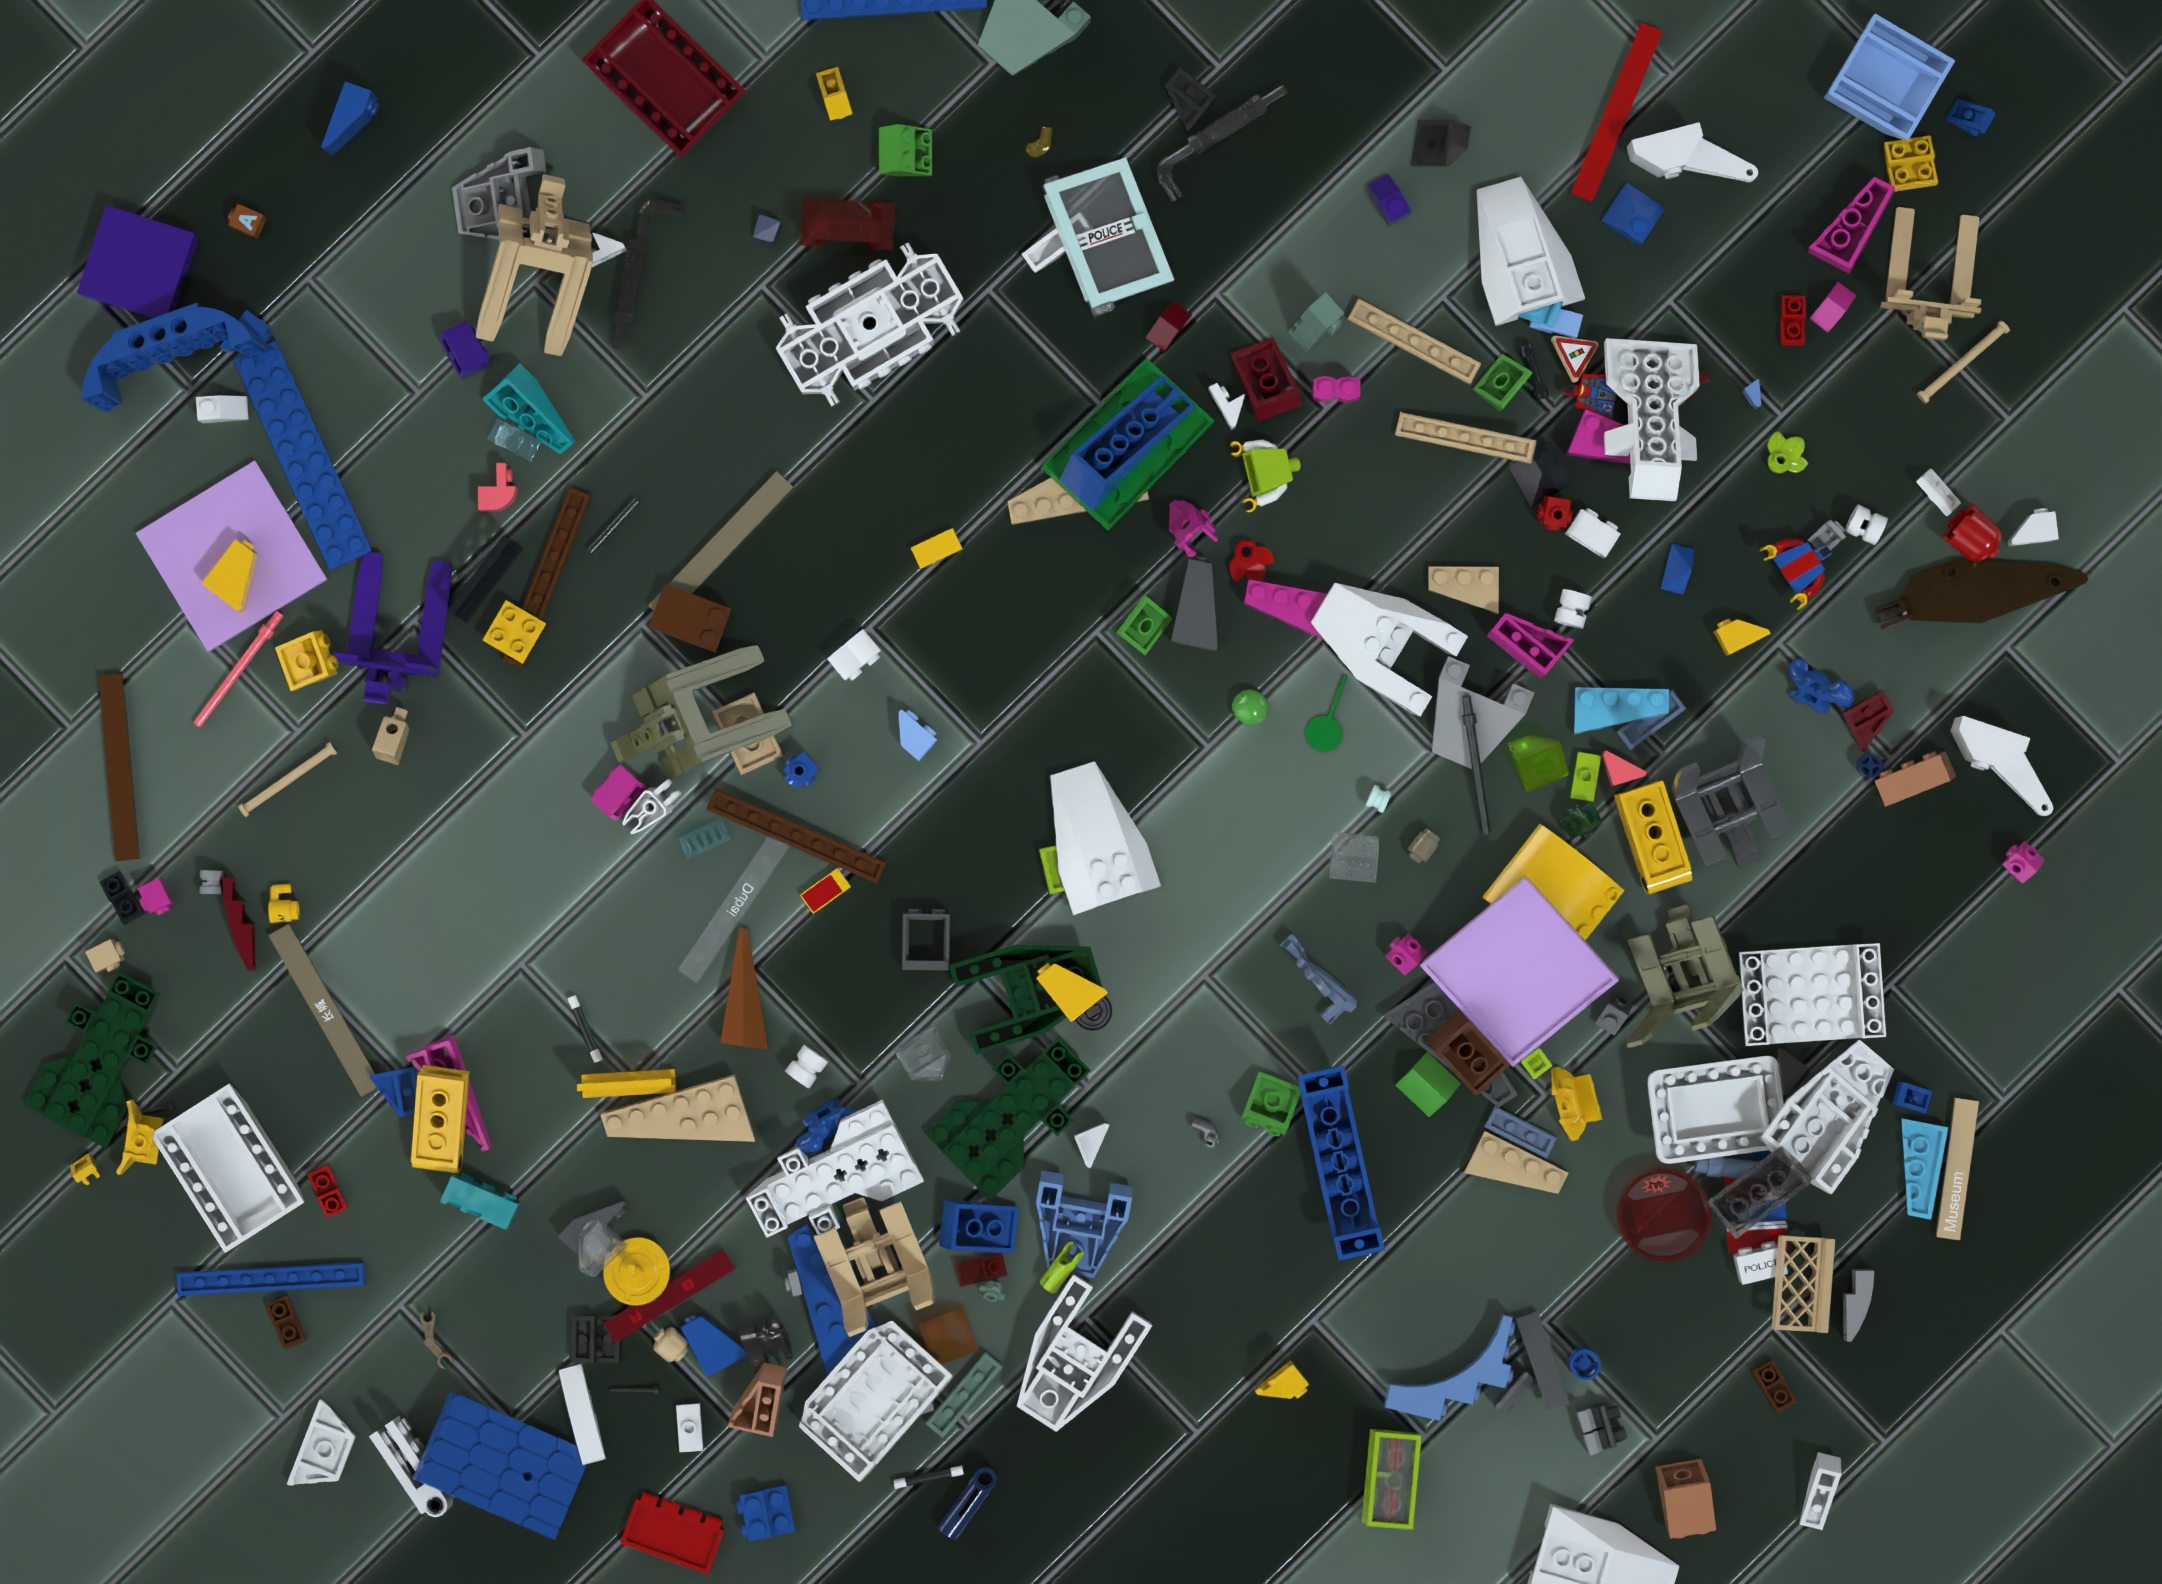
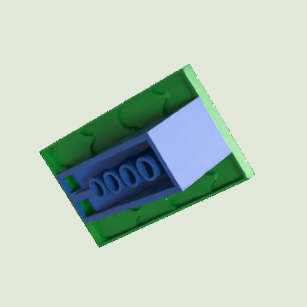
M1147 358L1042 465L1041 469L1051 476L1061 488L1067 491L1077 503L1083 506L1092 517L1109 531L1207 431L1214 420Z

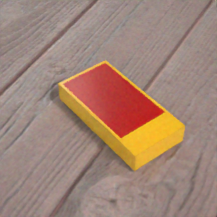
M837 868L800 894V896L814 914L851 888V886Z

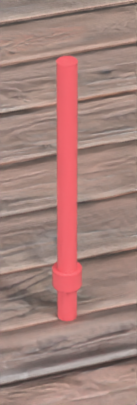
M276 610L267 624L261 626L258 630V636L193 722L200 728L266 639L272 637L274 634L273 630L283 618V614Z

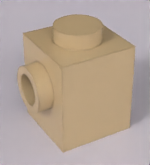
M110 939L85 952L95 973H100L106 969L108 973L121 967L120 962L125 960L123 956L125 950L119 941L116 942L115 939Z

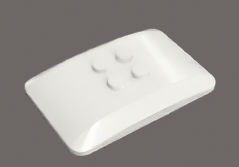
M1772 1056L1656 1070L1648 1077L1657 1158L1661 1162L1672 1164L1769 1150L1761 1135L1784 1105L1779 1065Z

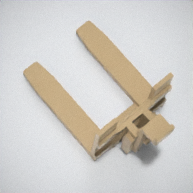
M546 174L542 176V183L538 193V208H536L535 212H531L530 218H522V209L499 204V246L480 309L476 338L494 341L505 314L520 264L564 273L548 325L544 346L545 353L562 356L570 339L593 264L590 224L565 219L562 212L565 179ZM523 227L530 229V239L523 238ZM544 233L554 235V243H551V238L542 241Z
M864 1197L843 1204L846 1220L855 1240L853 1242L854 1246L844 1249L836 1228L814 1236L840 1299L844 1328L849 1337L867 1330V1307L907 1290H909L911 1303L915 1310L934 1303L935 1293L932 1275L902 1202L879 1210L888 1231L880 1235V1232L877 1233ZM891 1244L894 1245L898 1258L903 1267L902 1270L899 1269L897 1261L890 1247ZM855 1259L864 1281L862 1286L857 1281L850 1264L851 1260ZM885 1265L888 1275L876 1280L873 1269Z

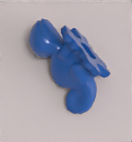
M1798 658L1790 663V677L1798 689L1791 691L1789 697L1794 699L1796 703L1808 704L1817 713H1828L1830 707L1826 701L1842 707H1849L1854 701V691L1847 682L1838 680L1832 684L1822 672L1808 671V664L1804 659Z
M838 1098L826 1101L825 1105L821 1106L820 1109L807 1113L806 1117L802 1120L803 1124L809 1127L808 1132L797 1138V1147L805 1154L820 1152L824 1148V1140H834L840 1119L857 1112V1110L845 1108L844 1106L838 1108L840 1104Z

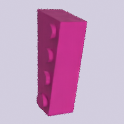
M1874 177L1846 209L1839 214L1835 221L1826 228L1822 235L1809 247L1808 253L1850 274L1893 196L1895 187Z
M1585 410L1582 413L1566 455L1631 465L1630 453L1628 456L1605 455L1604 433L1625 425Z

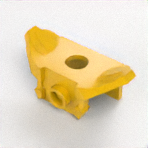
M1559 1066L1554 1067L1551 1070V1095L1555 1096L1561 1118L1558 1121L1568 1135L1569 1140L1573 1142L1579 1140L1587 1122L1602 1120L1600 1106L1590 1074L1574 1077L1567 1070Z
M134 1100L126 1102L129 1120L122 1163L116 1171L118 1175H122L135 1161L156 1165L158 1160L159 1148L154 1142L153 1137L154 1131L163 1126L164 1118L142 1115Z

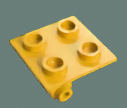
M505 600L483 641L523 664L546 623Z

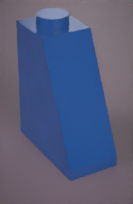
M694 1314L684 1320L685 1325L681 1329L706 1377L750 1354L746 1347L706 1316L701 1315L697 1317Z

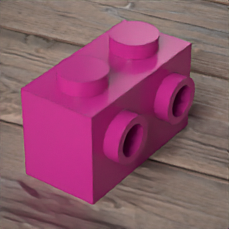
M620 764L610 772L609 778L595 789L594 795L590 800L608 817L618 821L648 786L629 768Z

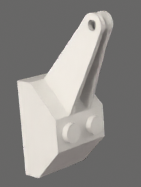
M1700 122L1634 139L1627 146L1630 161L1658 178L1665 176V179H1671L1679 176L1682 170L1745 182L1754 181L1758 175V170L1754 165L1703 139ZM1750 171L1752 176H1748L1746 172Z
M1966 716L1954 719L1951 733L1965 761L1971 762V767L1979 770L1991 768L2039 816H2047L2052 813L2053 805L2024 754L2030 738ZM2042 805L2046 806L2045 811L2041 809Z

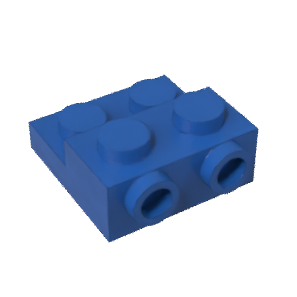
M787 1485L740 1494V1500L736 1501L739 1514L744 1515L745 1523H741L743 1537H748L749 1542L796 1531Z

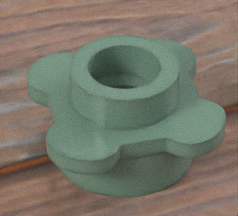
M987 1281L984 1286L979 1287V1291L984 1294L983 1297L988 1301L995 1302L997 1299H1005V1295L1002 1294L1003 1286L998 1282Z

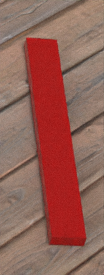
M1641 22L1570 193L1571 195L1590 203L1593 202L1663 32L1662 30Z

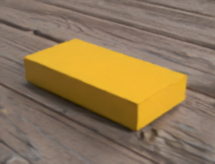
M953 528L911 547L920 569L963 550Z

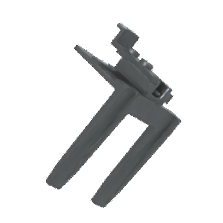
M1763 734L1747 740L1741 747L1737 761L1699 777L1700 769L1697 762L1679 769L1675 776L1671 794L1705 866L1727 858L1718 834L1721 833L1726 834L1735 853L1734 858L1739 868L1742 869L1760 861L1758 846L1748 826L1751 820L1758 817L1761 818L1770 839L1792 830L1762 765L1766 744ZM1743 780L1755 806L1748 807L1738 782ZM1725 788L1729 797L1718 801L1714 792ZM1701 798L1703 799V801H1704V803H1705V805H1706V808H1707V810H1708V812H1709V814H1710V816H1711V818H1712L1713 823L1711 822V820H1710V818H1709V816H1708V814H1707V811H1706V809H1705V807H1704V805H1703V803H1702V801H1701Z

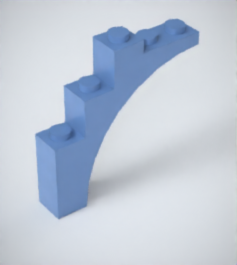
M1501 1314L1497 1329L1487 1347L1472 1363L1460 1372L1443 1380L1428 1384L1403 1385L1389 1383L1384 1407L1440 1421L1441 1416L1446 1415L1448 1402H1444L1445 1398L1473 1405L1474 1399L1478 1400L1481 1386H1477L1478 1382L1506 1389V1384H1511L1513 1370H1510L1511 1365L1502 1361L1503 1358L1507 1359L1510 1345H1507L1508 1336H1512L1514 1333L1515 1322H1512L1513 1317Z

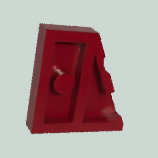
M1880 690L1841 712L1862 752L1867 751L1868 745L1875 735L1879 734L1884 722L1890 718L1894 709L1885 692Z

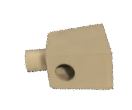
M395 707L391 718L384 716L372 748L376 759L399 765L409 733V727L405 723L408 711ZM397 730L395 734H390L392 731Z

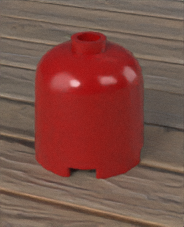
M1969 503L1967 511L1962 508L1947 524L1950 528L1947 533L1943 532L1941 538L1970 561L1980 562L1988 557L1992 559L2000 550L1998 545L2001 542V530L1974 503Z

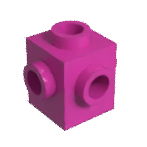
M2024 841L2018 847L2014 844L2005 853L2007 858L2002 865L2023 884L2039 870L2045 859L2037 853L2035 848Z
M1408 933L1402 939L1398 936L1389 945L1391 950L1385 957L1405 976L1418 965L1428 952Z

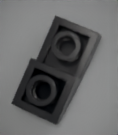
M120 870L99 882L124 925L145 914L136 895Z

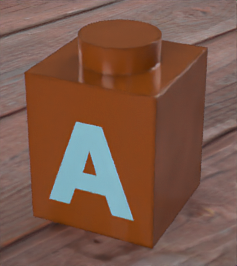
M237 204L236 208H232L229 213L228 221L230 222L228 225L239 232L258 239L267 218L256 211Z

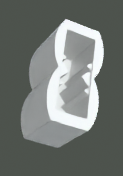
M1586 508L1585 511L1580 509L1565 534L1598 556L1606 558L1620 536V533L1617 531L1618 527L1607 520L1605 523L1597 519L1599 515L1589 508Z
M862 629L827 660L845 681L849 678L853 681L862 673L860 669L868 663L871 666L880 658L878 654L881 650L865 630Z

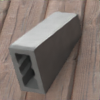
M1194 556V560L1189 559L1171 642L1216 652L1218 643L1212 564L1207 563V558Z

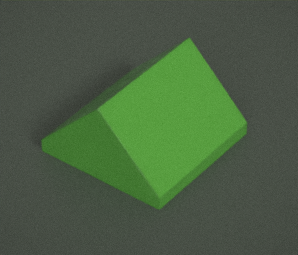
M1501 354L1473 390L1496 410L1501 412L1531 376L1532 372L1504 354Z
M1144 595L1116 634L1139 652L1146 655L1173 618Z
M1426 1052L1395 1086L1430 1117L1448 1101L1461 1083L1430 1053Z

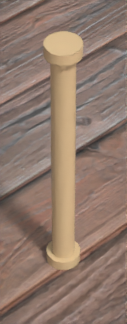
M2000 320L1994 330L1925 390H1920L1917 393L1920 400L1925 404L1929 402V398L2003 333L2007 334L2010 331L2009 327Z
M328 742L326 744L327 747L247 803L238 805L245 817L249 816V812L330 755H336L338 752L333 744Z

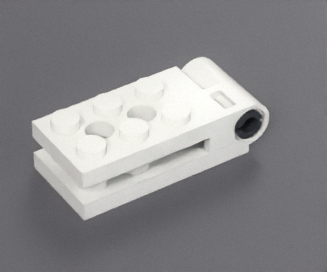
M398 1416L369 1437L420 1513L426 1512L429 1516L439 1517L452 1506L453 1497L412 1479L415 1474L414 1470L416 1471L425 1447L419 1438L415 1439L411 1434L412 1428L408 1421Z

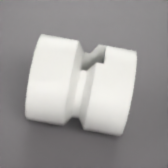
M1858 504L1848 520L1845 532L1855 537L1861 535L1864 541L1876 545L1884 531L1888 518L1878 513L1872 515L1869 509ZM1864 519L1868 520L1865 528H1861Z
M1563 589L1559 601L1562 607L1557 608L1554 621L1566 626L1583 629L1587 617L1584 611L1589 609L1592 597L1576 591Z
M804 1044L797 1054L798 1060L792 1061L785 1072L805 1087L810 1088L817 1079L815 1073L821 1072L828 1061Z

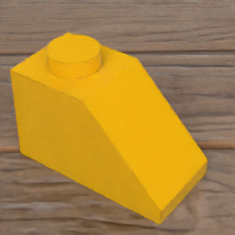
M835 67L816 73L830 121L851 115V107L839 68Z
M1730 618L1717 624L1719 629L1713 631L1726 656L1771 634L1768 629L1738 619L1731 622Z

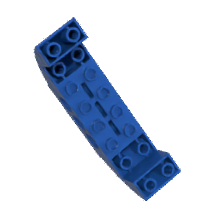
M195 303L113 332V337L99 350L87 370L81 398L100 411L108 412L114 410L115 406L122 404L116 378H126L135 371H146L152 365L168 363L172 361V358L191 355L194 350L200 348H211L214 346V343L220 341H230L232 348L249 359L261 358L264 353L270 352V349L259 335L234 317L223 311L202 307Z

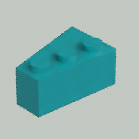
M464 1172L461 1175L451 1176L440 1199L441 1203L454 1205L462 1212H469L479 1217V1219L505 1230L510 1228L521 1204L516 1201V1196L508 1192H504L502 1195L495 1191V1186L483 1182L482 1185L474 1182L475 1177Z

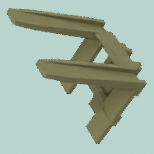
M754 645L740 648L667 674L634 694L632 698L640 717L646 716L643 718L645 723L641 724V727L633 732L611 741V746L618 762H624L650 749H656L657 752L665 750L667 756L659 761L666 778L671 781L708 760L774 736L790 727L792 724L785 709L762 714L714 733H709L692 694L694 690L741 674L763 663L764 658L759 646ZM673 717L674 720L671 724L672 726L677 725L678 729L668 732L664 722ZM683 740L685 746L675 750L674 745Z
M1689 904L1668 909L1667 913L1670 919L1666 923V927L1674 948L1669 953L1659 956L1650 933L1627 940L1653 1005V1009L1629 1037L1626 1043L1627 1048L1647 1042L1675 1014L1703 1007V1009L1693 1020L1691 1029L1694 1031L1708 1027L1743 992L1744 989L1739 976L1736 975L1727 951V945L1721 936L1714 915L1694 920L1690 923L1693 914ZM1671 965L1680 991L1672 992L1663 969L1665 966ZM1699 975L1702 985L1696 986L1693 976Z

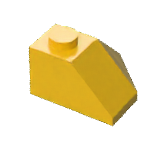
M1290 1360L1254 1390L1257 1395L1291 1399L1294 1396L1299 1398L1308 1391L1306 1387L1309 1383Z

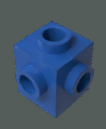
M803 751L798 757L793 755L784 763L786 766L783 770L786 773L784 779L792 787L797 785L801 788L804 785L807 788L816 780L814 775L820 768ZM799 767L804 769L802 775H797L796 773Z

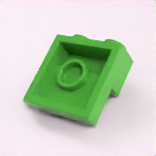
M1259 1071L1241 1118L1250 1127L1257 1128L1260 1125L1267 1128L1266 1131L1273 1136L1285 1135L1301 1094L1300 1087Z

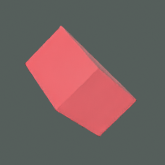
M1606 750L1601 755L1611 786L1644 777L1647 773Z

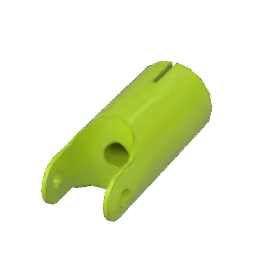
M1073 1241L1066 1244L1039 1281L1041 1286L1051 1293L1055 1294L1058 1292L1084 1256L1083 1252H1079L1069 1262L1068 1254L1074 1245Z

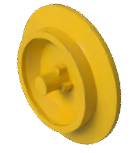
M626 1239L617 1244L608 1254L603 1269L604 1281L611 1295L622 1303L634 1306L650 1303L662 1294L668 1284L670 1277L668 1257L658 1244L649 1239Z

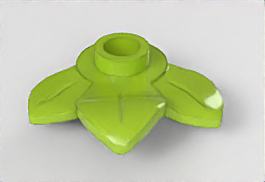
M1779 431L1770 437L1767 447L1770 452L1768 466L1771 471L1775 473H1784L1786 471L1798 473L1805 469L1808 462L1801 457L1805 448L1803 438L1791 437L1786 440ZM1777 458H1780L1783 464H1779Z

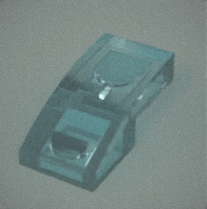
M499 419L496 420L487 440L530 462L542 442Z

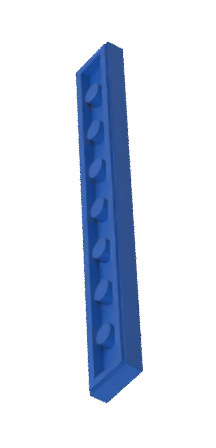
M364 1262L176 1273L177 1296L365 1286Z

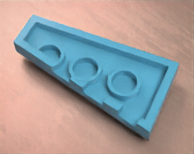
M1575 687L1574 735L1669 714V689Z

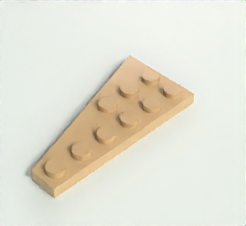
M1052 478L1007 501L1012 525L1086 512L1084 507L1077 503ZM1148 491L1137 502L1149 500Z

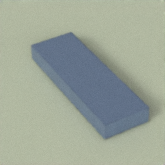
M1673 690L1669 692V714L1628 722L1616 733L1630 751L1686 708Z
M1496 1106L1493 1107L1484 1127L1546 1159L1557 1140V1137Z

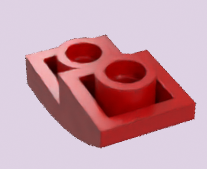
M1782 295L1780 346H1804L1805 296Z
M329 1163L307 1173L326 1218L348 1209Z

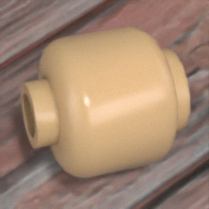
M670 1327L666 1330L662 1328L653 1338L655 1340L654 1351L667 1362H678L688 1351L686 1337L676 1328Z

